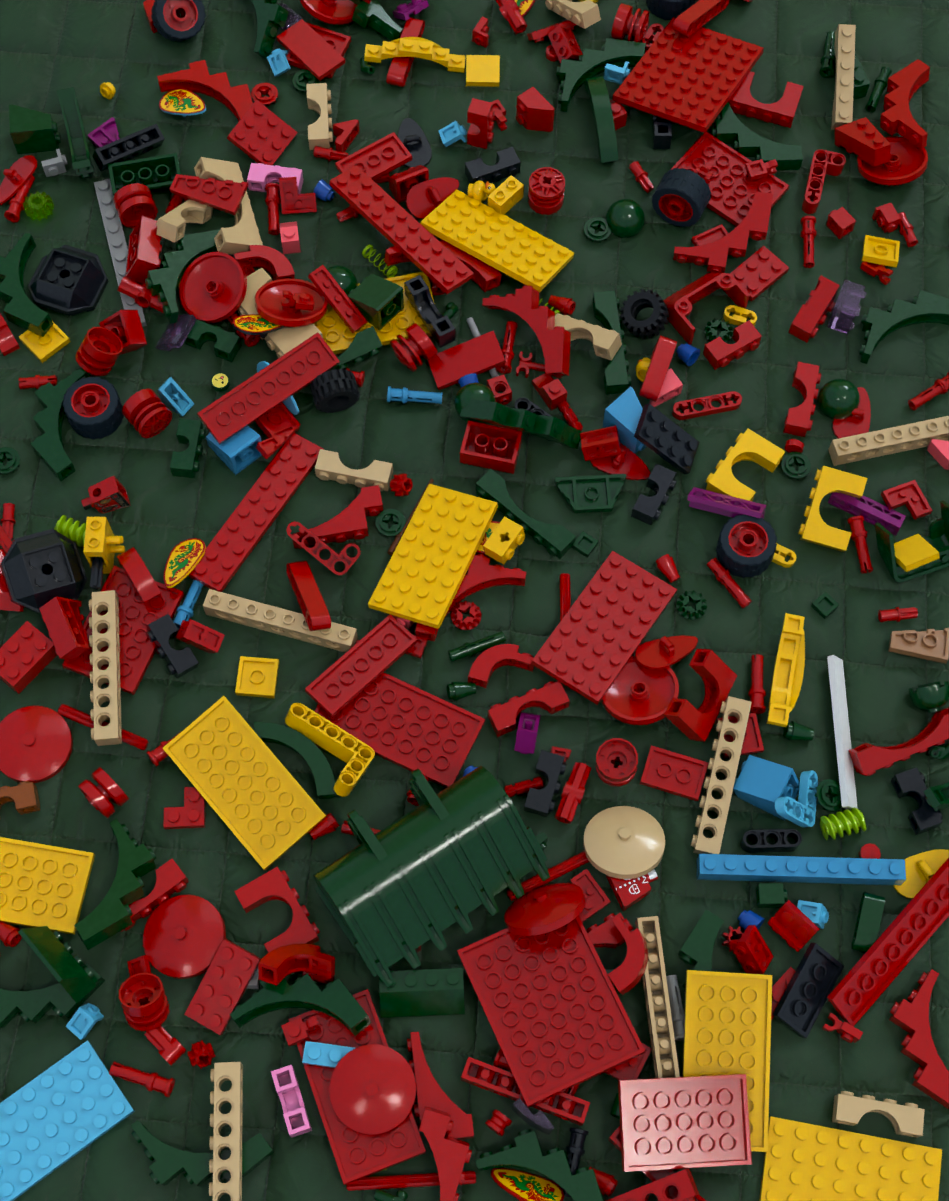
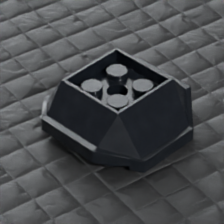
M63 245L60 248H53L48 255L42 258L28 284V288L37 306L70 316L84 311H93L109 281L97 254Z
M54 529L16 538L0 564L11 601L37 614L41 613L40 607L56 596L78 600L88 580L76 543ZM42 566L49 567L50 575L42 573Z

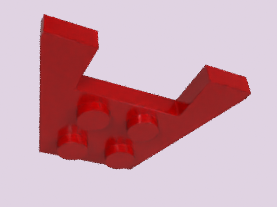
M280 403L255 420L268 437V439L257 443V450L265 459H268L293 433L299 430L301 424L283 403Z

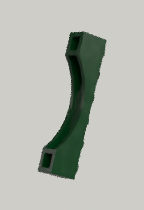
M615 291L594 292L592 300L594 317L606 329L615 330L619 333L622 342V339H624V329L620 328L622 319L621 313H618L617 309L620 307L619 297H616ZM623 342L604 371L605 395L624 393L628 386H631V376L627 375L629 362L624 356L626 354V344H623Z
M372 326L357 333L347 350L337 357L340 363L329 371L334 369L345 370L348 368L347 365L353 362L358 364L364 361V357L369 355L373 357L381 353L380 350H382L383 345L374 327Z
M490 468L476 482V494L480 498L498 502L496 511H501L506 518L521 525L524 528L525 534L528 533L538 545L542 544L547 548L550 555L561 559L572 548L576 536L563 525L538 521L520 510L508 493L505 479Z

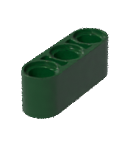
M867 892L863 893L851 949L866 953L877 940L885 897Z

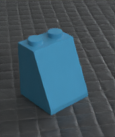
M630 386L605 409L602 427L606 428L616 425L620 443L636 454L639 450L643 451L646 448V445L634 437L643 408L634 389Z
M246 426L220 445L210 432L206 436L208 446L235 475L262 456L256 448L257 443L262 441L261 436L249 426Z
M749 755L747 761H744L739 777L735 779L733 790L738 798L782 820H786L777 814L775 800L778 797L786 796L795 800L799 793L800 782L793 768Z

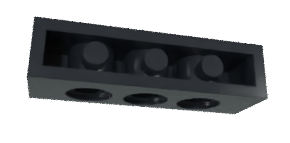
M156 123L95 149L92 157L100 172L108 169V164L128 161L162 146L165 138Z

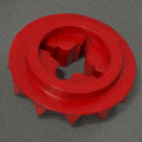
M270 83L257 84L251 91L252 101L258 100L263 105L268 104L270 106L272 102L276 103L278 90Z
M465 600L464 602L457 603L452 608L451 620L457 628L471 630L480 623L482 613L479 606L475 605L474 602H467ZM470 610L469 615L471 617H466L463 620L462 612L466 613V611Z

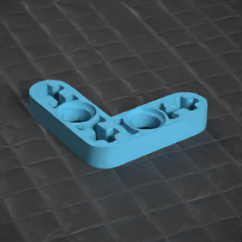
M803 771L801 773L798 801L788 796L778 797L775 800L777 814L803 828L812 827L815 824L817 797L815 796L817 790L815 788L818 786V776L815 771Z

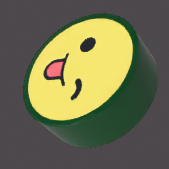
M225 373L214 374L211 378L213 389L219 392L227 390L230 386L229 377Z

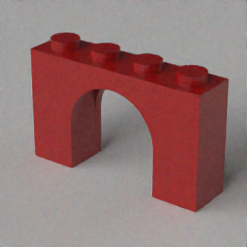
M749 72L728 101L733 112L791 128L804 86L787 82L784 94L779 101L771 104L761 103L755 100L750 93L755 73Z
M697 649L689 665L704 681V701L696 709L687 699L672 698L664 715L690 740L705 742L720 712L722 701L725 702L737 675L713 650Z
M278 866L234 891L246 913L271 900L283 901L291 907L293 912L291 925L284 933L264 944L268 953L276 948L290 944H314L319 941L317 934L320 933L314 922L310 924L307 918L310 914L305 905L300 906L297 899L300 897L294 887L290 889L287 884L290 879L285 870L280 871Z

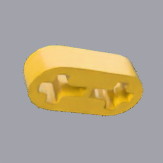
M729 305L724 310L723 318L726 322L729 321L730 324L739 326L747 322V318H751L750 322L754 326L756 325L757 315L751 310L735 305Z
M777 544L771 562L785 568H790L795 564L797 557L792 550ZM787 555L790 556V560L788 562L784 561Z

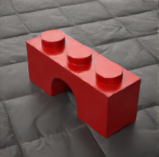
M472 98L467 111V123H471L467 133L468 145L487 149L488 144L492 143L494 133H492L494 122L492 121L495 111L492 110L491 102Z
M750 320L734 328L732 338L736 343L727 344L721 337H718L705 344L703 355L715 370L719 367L723 368L735 358L739 359L746 352L757 349L762 336Z

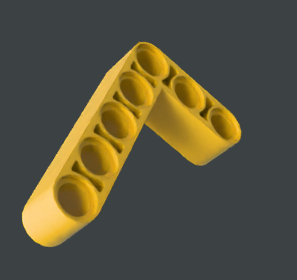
M293 703L285 718L286 725L347 763L334 784V791L341 797L348 796L375 756L374 750L301 703Z

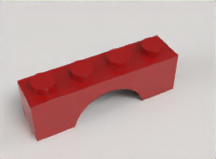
M803 362L797 363L792 386L799 390L804 402L797 407L789 408L783 433L805 437L807 431H811L813 420H810V415H814L816 407L813 404V399L816 400L819 389H816V384H819L821 379V373H818L820 366Z
M550 681L543 688L538 690L536 688L526 692V695L521 697L514 696L502 705L500 703L493 705L488 710V718L497 737L515 730L516 719L523 710L530 707H539L550 714H554L568 708L570 700L561 682Z
M173 858L155 870L156 884L152 892L148 896L128 905L133 914L130 916L132 925L123 930L131 929L139 918L147 917L158 904L160 905L170 899L169 896L173 893H179L186 888V884L189 881Z

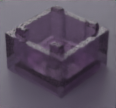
M844 280L828 323V328L848 334L849 329H854L855 324L852 321L854 316H859L861 306H859L861 298L865 299L867 294L864 291L865 286Z

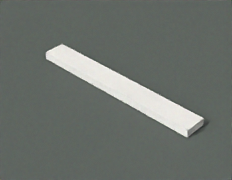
M835 655L827 656L841 805L843 808L851 811L852 808L858 809L854 767L848 751L852 747L843 660Z

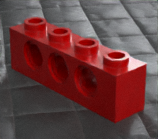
M688 1168L606 1201H648L651 1193L657 1196L658 1201H695L694 1196L699 1195V1192ZM671 1185L675 1186L678 1190L676 1198L670 1197L668 1193Z

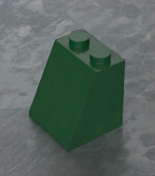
M9 105L10 135L17 154L56 151V149H59L61 135L58 132L56 121L53 122L51 114Z
M373 273L365 277L359 286L348 293V297L365 319L379 331L404 308L403 288Z

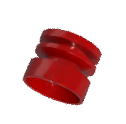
M621 3L614 19L611 38L624 40L627 34L628 41L642 42L648 29L649 11L644 10L641 15L642 10L638 8L633 15V6Z
M551 167L536 169L529 178L528 204L532 210L542 215H550L561 209L564 203L565 178L563 174Z
M416 323L405 329L407 339L401 335L397 336L400 344L395 339L390 341L397 358L412 372L417 370L415 363L420 367L423 365L420 356L429 360L437 354V349L430 338Z
M92 327L88 330L76 352V361L86 372L96 376H105L110 373L122 352L123 343L119 336L111 330L103 327Z
M149 388L142 389L132 395L125 402L122 409L124 417L130 424H133L135 430L143 438L156 436L172 420V412L161 402L157 394Z
M612 738L605 741L596 753V772L598 777L605 784L615 787L626 785L634 778L638 766V753L635 747L629 741L622 738ZM615 762H619L618 768H614Z
M138 973L127 978L122 983L119 989V1000L130 1027L140 1031L153 1030L167 1019L170 1013L169 1003L165 995L163 983L158 976L153 973Z

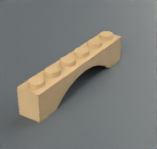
M839 24L835 31L836 79L831 130H835L836 127L848 124L853 120L856 25Z

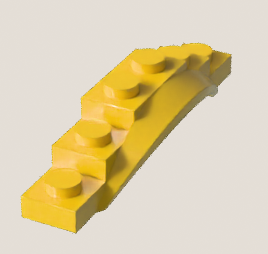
M402 37L390 42L383 41L382 46L366 44L364 61L381 63V60L388 58L417 57L439 63L447 67V71L464 73L465 69L464 55L449 54L450 49L442 48L435 42L425 38Z
M785 613L770 689L767 724L787 727L789 713L793 710L798 700L805 666V633L803 629L805 617Z

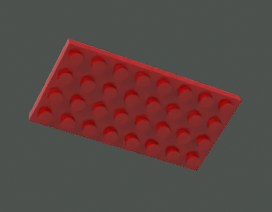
M612 551L532 659L531 664L598 705L674 597L677 589Z
M384 672L333 718L319 704L314 711L370 746L374 750L375 755L412 772L419 769L429 780L446 788L455 783L486 720Z
M368 989L352 995L372 1022L356 1036L340 1021L319 1011L311 1010L288 1019L290 1022L301 1017L303 1022H305L309 1018L316 1016L320 1021V1028L307 1032L309 1039L297 1043L302 1060L306 1041L353 1048L370 1044L388 1047ZM303 1064L344 1185L426 1153L412 1111H410L401 1124L390 1131L381 1134H363L354 1131L338 1118L331 1104L329 1086L335 1068Z

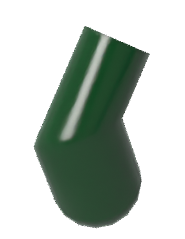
M949 743L945 746L932 747L929 752L930 756L934 759L948 758Z

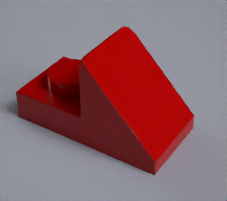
M354 119L333 124V135L337 137L335 140L336 151L345 152L360 132L359 120Z

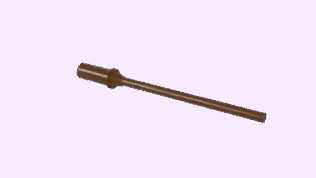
M432 478L428 482L426 488L429 484L433 483L434 480ZM425 490L423 491L420 499L414 507L402 531L395 536V539L387 552L389 555H393Z

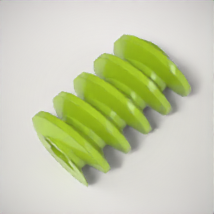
M62 515L57 521L54 530L75 542L79 547H84L86 523L80 526V521L76 520L73 524V518L67 520V516Z
M854 807L851 811L846 809L843 813L839 811L836 815L822 816L820 827L827 841L828 835L835 840L836 833L843 838V831L850 836L851 829L857 834L859 833V827L865 832L866 822L862 812Z

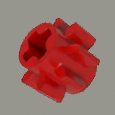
M705 165L701 166V168L697 167L694 173L700 175L708 185L710 184L713 173H710L711 168Z
M407 474L394 475V478L390 481V489L396 492L395 496L409 495L408 492L412 490V479L407 478Z
M729 926V934L726 932L722 934V937L726 938L722 945H727L729 952L732 951L729 945L731 937H738L740 939L743 935L740 931V926L734 930Z
M203 1040L192 1044L191 1051L187 1052L191 1065L195 1066L197 1064L200 1069L211 1065L212 1058L216 1056L211 1043L205 1044Z

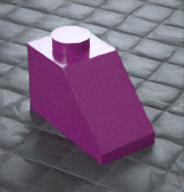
M521 712L514 751H519L522 754H534L540 715Z

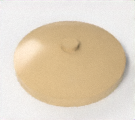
M615 806L599 812L589 821L584 832L583 845L586 857L598 871L613 878L633 879L648 874L658 866L664 855L665 835L659 822L644 810L630 806Z

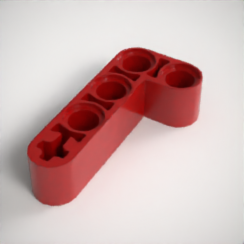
M822 149L814 152L802 203V210L805 213L814 214L817 211L825 174L838 176L842 173L846 162L843 154Z
M660 335L652 352L651 361L639 396L654 402L657 401L677 341Z
M292 521L287 526L288 536L336 575H344L360 556V548L355 543L346 544L337 553L300 522ZM296 525H298L299 531L302 534L304 533V531L308 533L303 536L301 541H299L298 538H300V535H298L297 533H294V535L291 534V526L295 527ZM307 537L315 539L316 543L313 547L305 545L304 541ZM355 547L357 554L354 557H349L346 554L347 548ZM322 549L330 551L328 559H322L319 556ZM336 562H344L345 568L343 571L339 572L334 569Z

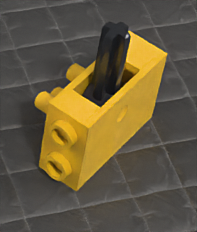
M87 517L83 552L91 567L90 588L93 589L102 587L103 574H110L114 566L115 553L125 552L124 545H116L124 542L123 536H114L106 517Z

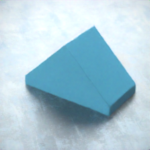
M169 377L158 389L161 402L180 416H184L195 404L172 377Z

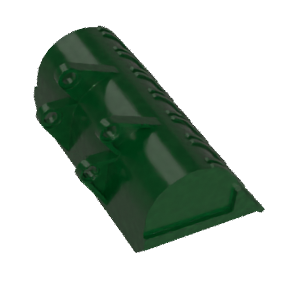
M479 766L438 794L434 792L419 769L414 770L410 773L412 778L408 781L411 786L410 790L419 806L375 835L363 816H359L355 809L347 814L349 818L347 823L359 845L313 875L317 883V887L314 888L317 895L373 977L378 975L387 987L395 983L388 967L403 957L413 969L420 966L421 963L415 949L430 939L439 951L445 949L447 945L442 931L455 922L460 925L466 934L473 930L468 913L482 904L492 916L498 913L499 910L494 896L509 887L519 899L525 895L519 880L532 870L537 873L543 882L550 878L545 864L547 858L532 829L529 826L526 828L509 796L493 775L483 766Z

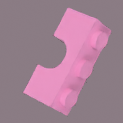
M251 163L247 177L248 188L251 191L266 192L265 185L268 183H279V178L297 177L298 194H300L303 185L302 169Z
M292 1064L271 1071L282 1105L289 1136L293 1138L312 1131Z

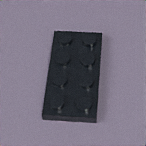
M651 404L644 405L634 437L684 475L689 474L699 441Z
M810 943L772 1015L800 1037L807 1038L844 965L818 944Z

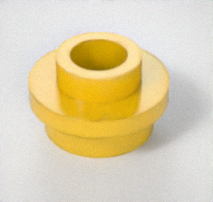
M104 82L100 85L101 95L107 99H112L116 93L113 84Z

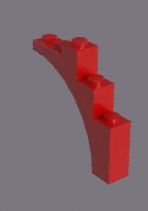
M917 59L888 78L887 92L889 93L884 96L885 112L881 114L880 128L890 135L899 133V135L906 138L913 145L923 149L927 144L928 133L913 118L909 109V102L914 93L929 80L930 67Z
M205 60L189 63L190 69L157 76L161 92L185 88L192 92L210 96L223 103L234 114L238 122L253 105L247 84L230 87L227 73L222 72L209 75Z
M756 191L747 215L728 235L701 246H675L673 260L679 263L690 262L698 266L708 265L707 272L725 273L728 255L735 258L745 257L748 238L756 241L766 240L773 194Z
M444 240L440 241L474 273L472 280L484 292L500 286L502 274L499 270ZM391 246L385 251L384 262L387 266L410 261L395 246Z
M522 286L521 289H516L515 294H506L505 297L490 295L489 298H483V306L489 309L513 312L530 325L542 347L546 374L550 376H569L571 332L565 330L564 327H554L555 312L550 310L548 306H539V291L533 289V286Z
M483 554L475 555L469 566L468 574L465 575L446 616L457 603L482 589L501 585L525 586L527 572L519 568H504V566L498 564L490 565V558ZM417 623L415 633L416 636L428 639L429 641H435L439 629Z
M931 969L927 973L923 972L917 981L920 984L917 990L913 989L907 1000L903 999L899 1003L895 1002L889 1011L892 1014L889 1020L909 1033L901 1042L903 1046L901 1053L920 1065L913 1075L915 1080L912 1085L949 1109V1071L937 1053L929 1024V1002L933 986L939 973Z

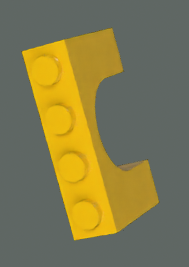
M747 428L744 434L740 433L737 437L736 445L734 447L730 446L726 452L727 457L725 460L721 459L716 466V472L714 474L710 473L706 479V490L753 501L756 492L739 482L734 477L731 467L737 462L748 460L759 464L773 473L782 461L785 454L783 449Z
M822 466L821 470L817 469L814 478L817 481L816 487H812L809 498L812 499L811 504L806 506L804 512L806 521L805 524L801 523L798 532L801 535L800 540L845 552L851 532L827 525L820 516L819 506L825 495L834 492L861 498L868 478L827 466Z

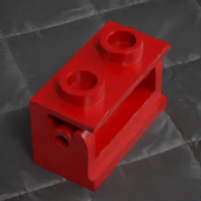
M616 425L580 433L581 448L585 461L622 454Z
M189 619V621H182L176 639L207 653H218L225 635Z

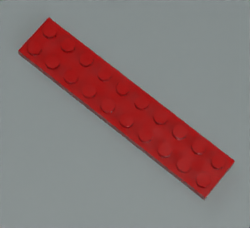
M357 165L330 180L329 185L446 294H449L473 278L474 273Z
M293 433L207 546L204 556L188 576L212 590L222 592L314 468L319 451L323 448Z
M949 858L827 996V999L842 1019L853 1027L948 918Z

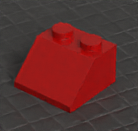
M534 87L517 96L516 120L520 125H523L527 130L553 131L555 108Z
M418 165L389 177V188L397 203L406 200V195L411 187L429 180V170L425 166Z
M119 310L99 323L100 327L107 328L119 336L123 343V349L120 354L136 351L147 344L138 310Z

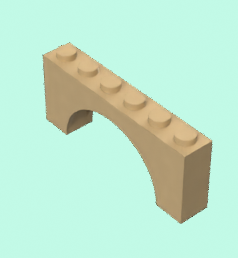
M201 157L194 167L196 176L202 179L215 178L219 181L233 180V182L237 183L244 182L239 164L236 162ZM246 191L237 213L234 215L235 226L221 228L214 238L218 252L234 255L239 252H248L249 245H263Z
M263 268L247 276L246 295L242 304L237 309L240 316L258 314L255 308V295L260 287L272 281V278ZM314 324L300 327H284L268 333L265 338H260L262 340L265 339L270 350H275L278 358H280L317 332L322 338L323 335Z

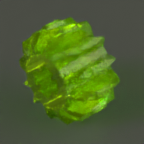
M37 191L36 194L30 193V197H25L23 207L26 215L31 217L33 221L37 218L41 221L42 218L47 219V215H52L54 204L49 195L45 192L40 193Z

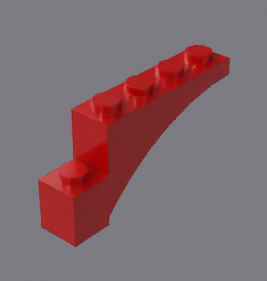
M379 485L361 488L359 495L341 513L309 530L326 544L330 542L341 543L348 539L359 540L369 536L366 516H377L383 511ZM304 531L303 534L301 532H297V534L300 535V538H298V540L301 541L303 536L308 532ZM307 537L304 543L309 547L315 545L316 541L313 537ZM293 540L294 548L304 549Z
M411 1032V1038L407 1039L408 1052H413V1060H409V1064L413 1073H415L418 1104H414L415 1117H420L421 1122L425 1106L450 1113V1120L453 1121L450 1134L446 1133L445 1136L458 1140L474 1138L472 1114H466L440 1088L426 1062L419 1032Z
M425 1106L419 1131L424 1133L434 1155L440 1182V1201H458L457 1187L458 1184H463L466 1172L462 1170L464 1163H469L472 1150L469 1149L468 1142L445 1136L446 1133L450 1134L453 1121L450 1120V1113Z

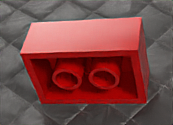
M141 216L129 235L125 277L145 284L149 270L159 269L161 264L159 254L162 250V244H160L162 237L156 235L157 221Z
M468 420L460 450V463L514 474L522 443V432Z
M26 621L0 648V679L16 693L20 694L57 656L53 642Z

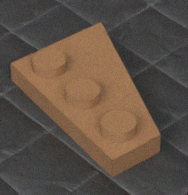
M949 628L936 631L935 629H927V631L920 632L915 630L892 631L888 651L946 664L949 657Z

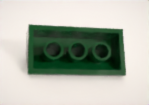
M177 153L108 164L113 196L122 187L135 183L144 184L150 190L171 186L176 174L182 175Z
M48 926L18 931L76 1003L97 986L92 980L95 977L88 967L84 969L81 967L84 963L77 954L75 956L71 955L74 951L67 942L61 943L64 939L57 930L52 932Z
M463 968L390 971L395 983L389 987L379 977L381 1018L465 1015Z

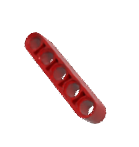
M699 0L675 19L673 30L689 37L728 6L730 0Z
M410 17V19L406 20L400 38H422L425 21ZM394 57L388 70L387 84L404 87L414 57Z
M308 562L287 563V576L309 630L330 629V614Z

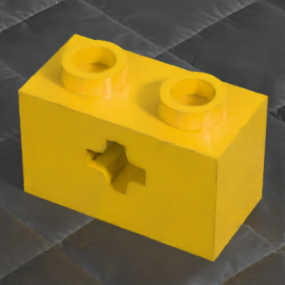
M511 175L488 196L487 206L492 207L499 214L505 215L523 198L524 184Z
M504 516L483 545L485 554L504 565L507 560L513 557L516 547L524 542V528Z

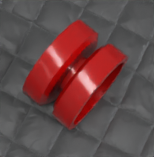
M144 184L126 185L114 195L113 202L121 223L126 227L134 228L141 216L153 220L157 216V207L150 189Z
M99 767L92 773V778L97 783V786L90 780L85 779L78 785V788L85 795L87 801L108 819L115 812V807L109 800L111 799L115 804L122 806L129 798L116 782Z

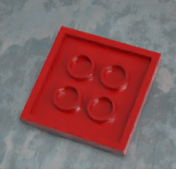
M307 23L342 57L344 56L351 43L350 36ZM288 52L286 58L289 65L307 69ZM333 71L332 73H330V74L327 75L326 77L332 79V77H333L335 71Z
M256 100L227 136V139L257 163L273 166L298 132Z

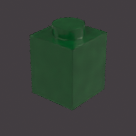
M758 883L755 888L757 908H781L787 902V890L783 888V883Z

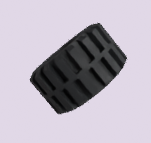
M640 289L639 293L636 290L632 296L629 294L627 296L628 300L623 301L624 307H621L620 310L622 312L620 314L622 322L628 331L637 338L640 336L641 339H646V336L649 339L653 338L654 334L658 336L660 334L659 331L665 329L664 324H668L667 318H669L668 308L661 296L649 289L647 292L644 289ZM653 308V313L648 319L644 321L636 320L638 313L642 309Z
M334 369L324 372L313 379L310 384L315 406L321 412L334 413L343 411L356 404L355 402L360 397L355 376L346 369Z

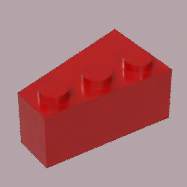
M866 117L835 128V145L837 147L841 145L846 148V152L857 154L859 159L874 167L890 161L891 144Z
M821 275L815 290L810 292L809 299L802 305L793 320L789 333L808 343L811 337L815 338L819 331L818 326L825 323L828 317L826 314L828 311L831 313L836 305L834 300L840 285Z
M56 596L39 608L42 620L47 626L49 637L53 641L59 659L74 660L89 649L86 629L82 628L84 616L79 611V607L82 604L78 600Z

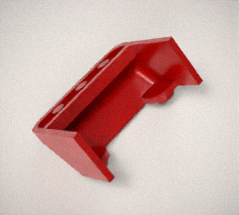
M718 272L707 273L663 300L668 308L669 318L667 320L689 345L692 344L695 327L686 316L691 313L694 303L721 288L738 307L746 309L750 295L733 275Z

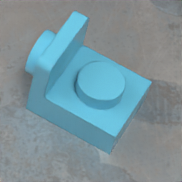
M275 49L267 57L274 76H279L291 69L286 58L287 50Z
M626 61L623 68L607 63L604 70V80L621 85L631 69H628L629 62Z
M457 121L438 130L445 147L460 139L464 143L467 142V131Z
M798 900L797 908L818 928L824 929V924L829 919V912L821 903Z
M88 1003L78 1008L66 1027L82 1040L85 1039L95 1023L103 1019L104 1015L100 1013L97 1006Z

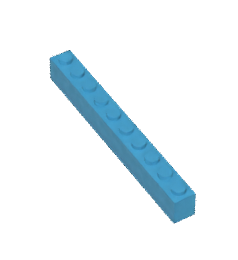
M699 854L697 858V880L902 885L906 880L904 859Z

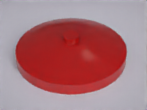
M300 0L307 12L323 22L347 24L354 21L352 17L357 5L351 0Z
M885 137L891 144L890 161L874 167L857 157V167L860 174L867 180L881 185H900L911 182L920 177L928 165L926 149L918 148L904 137Z
M222 252L206 253L195 259L182 276L179 287L182 306L189 315L197 320L206 323L223 321L234 314L242 304L247 291V277L242 265L232 256Z
M289 278L274 280L260 287L255 295V308L258 314L265 320L281 326L300 327L310 325L319 321L327 312V300L313 283L305 280ZM283 290L290 291L293 296L294 293L312 294L314 301L313 311L295 309V306L283 307L281 300L288 299L283 297Z
M632 656L601 701L607 712L621 722L632 725L651 724L665 718L664 713L671 699L679 697L678 679L670 667L659 670L648 669L640 665L635 656Z
M27 706L13 711L0 722V770L8 778L16 782L29 781L39 783L52 778L66 765L72 752L73 738L68 724L56 711L44 706Z
M555 883L542 886L515 900L506 910L504 919L507 928L513 934L520 936L544 934L574 920L583 911L586 905V898L582 888L572 883Z
M195 895L172 897L164 901L153 911L145 925L143 933L145 954L148 956L152 966L166 976L176 979L198 976L208 970L223 939H226L225 923L217 908L202 897Z
M370 1044L355 1048L338 1062L332 1073L329 1086L331 1104L338 1118L354 1131L363 1134H381L390 1131L406 1119L414 1105L416 1080L413 1070L400 1053L387 1046Z

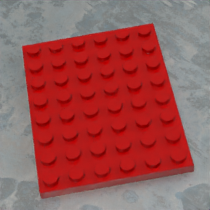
M673 17L615 91L613 101L706 133L761 57L764 48L703 27L688 37L673 30V23L676 19Z
M579 915L568 924L551 932L534 936H520L513 934L506 928L457 950L458 956L527 1108L645 1053V1049Z

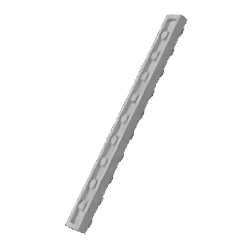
M106 179L94 182L119 287L121 280L126 275L128 247L123 226L113 202L114 196L111 181ZM120 292L124 310H138L142 327L147 326L143 308L135 302L134 298Z

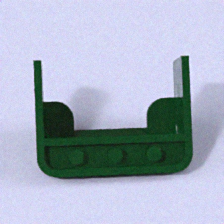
M944 500L940 501L942 518L930 524L929 536L924 537L939 552L940 559L911 571H904L896 563L894 543L896 541L893 539V534L880 523H875L878 551L891 577L897 582H905L949 566V504Z

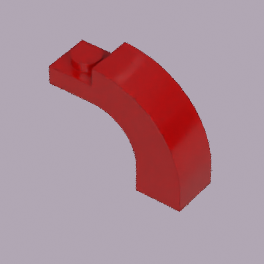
M249 245L248 252L235 253L233 256L244 269L249 267L263 268L273 276L274 280L294 279L295 277L290 261L281 252L271 247Z
M134 547L116 556L120 566L130 578L143 602L161 593Z
M501 644L493 646L476 658L470 669L468 682H474L476 686L487 688L492 673L502 666H515L533 672L535 666L531 662L534 657L528 653L520 654L519 645Z
M617 916L612 921L626 941L627 954L623 963L610 972L608 976L617 990L624 995L642 978L648 962V949L641 931L636 928L631 932L633 927L627 918L623 920L620 916Z
M313 944L285 945L272 950L259 961V980L277 986L284 977L298 971L312 972L332 978L335 974V957L321 953L320 946Z

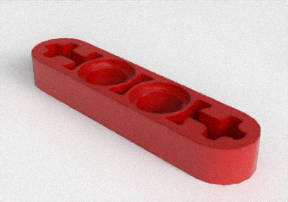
M732 391L679 401L674 404L672 415L677 420H685L736 410L741 405L742 396L738 392ZM718 401L721 406L713 407L711 402ZM700 404L703 406V410L697 411L693 406Z

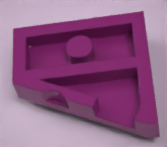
M411 0V3L407 5L406 3L398 5L397 9L392 12L394 18L406 21L410 19V14H418L421 10L427 8L429 4L427 0Z
M114 117L87 135L88 140L97 148L120 139Z

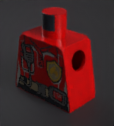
M115 476L88 488L90 497L81 500L85 510L95 507L102 514L131 506L126 489Z

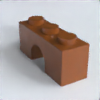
M24 781L20 782L18 786L0 787V809L5 803L14 802L16 810L20 815L41 810L38 790L33 782Z

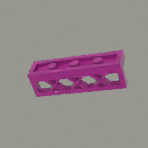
M693 487L687 498L690 501L689 507L732 518L744 514L764 519L766 505L696 487Z
M834 492L828 501L829 504L849 514L864 516V521L874 526L875 523H880L895 536L906 517L893 509L889 510L888 507L864 495L861 498Z

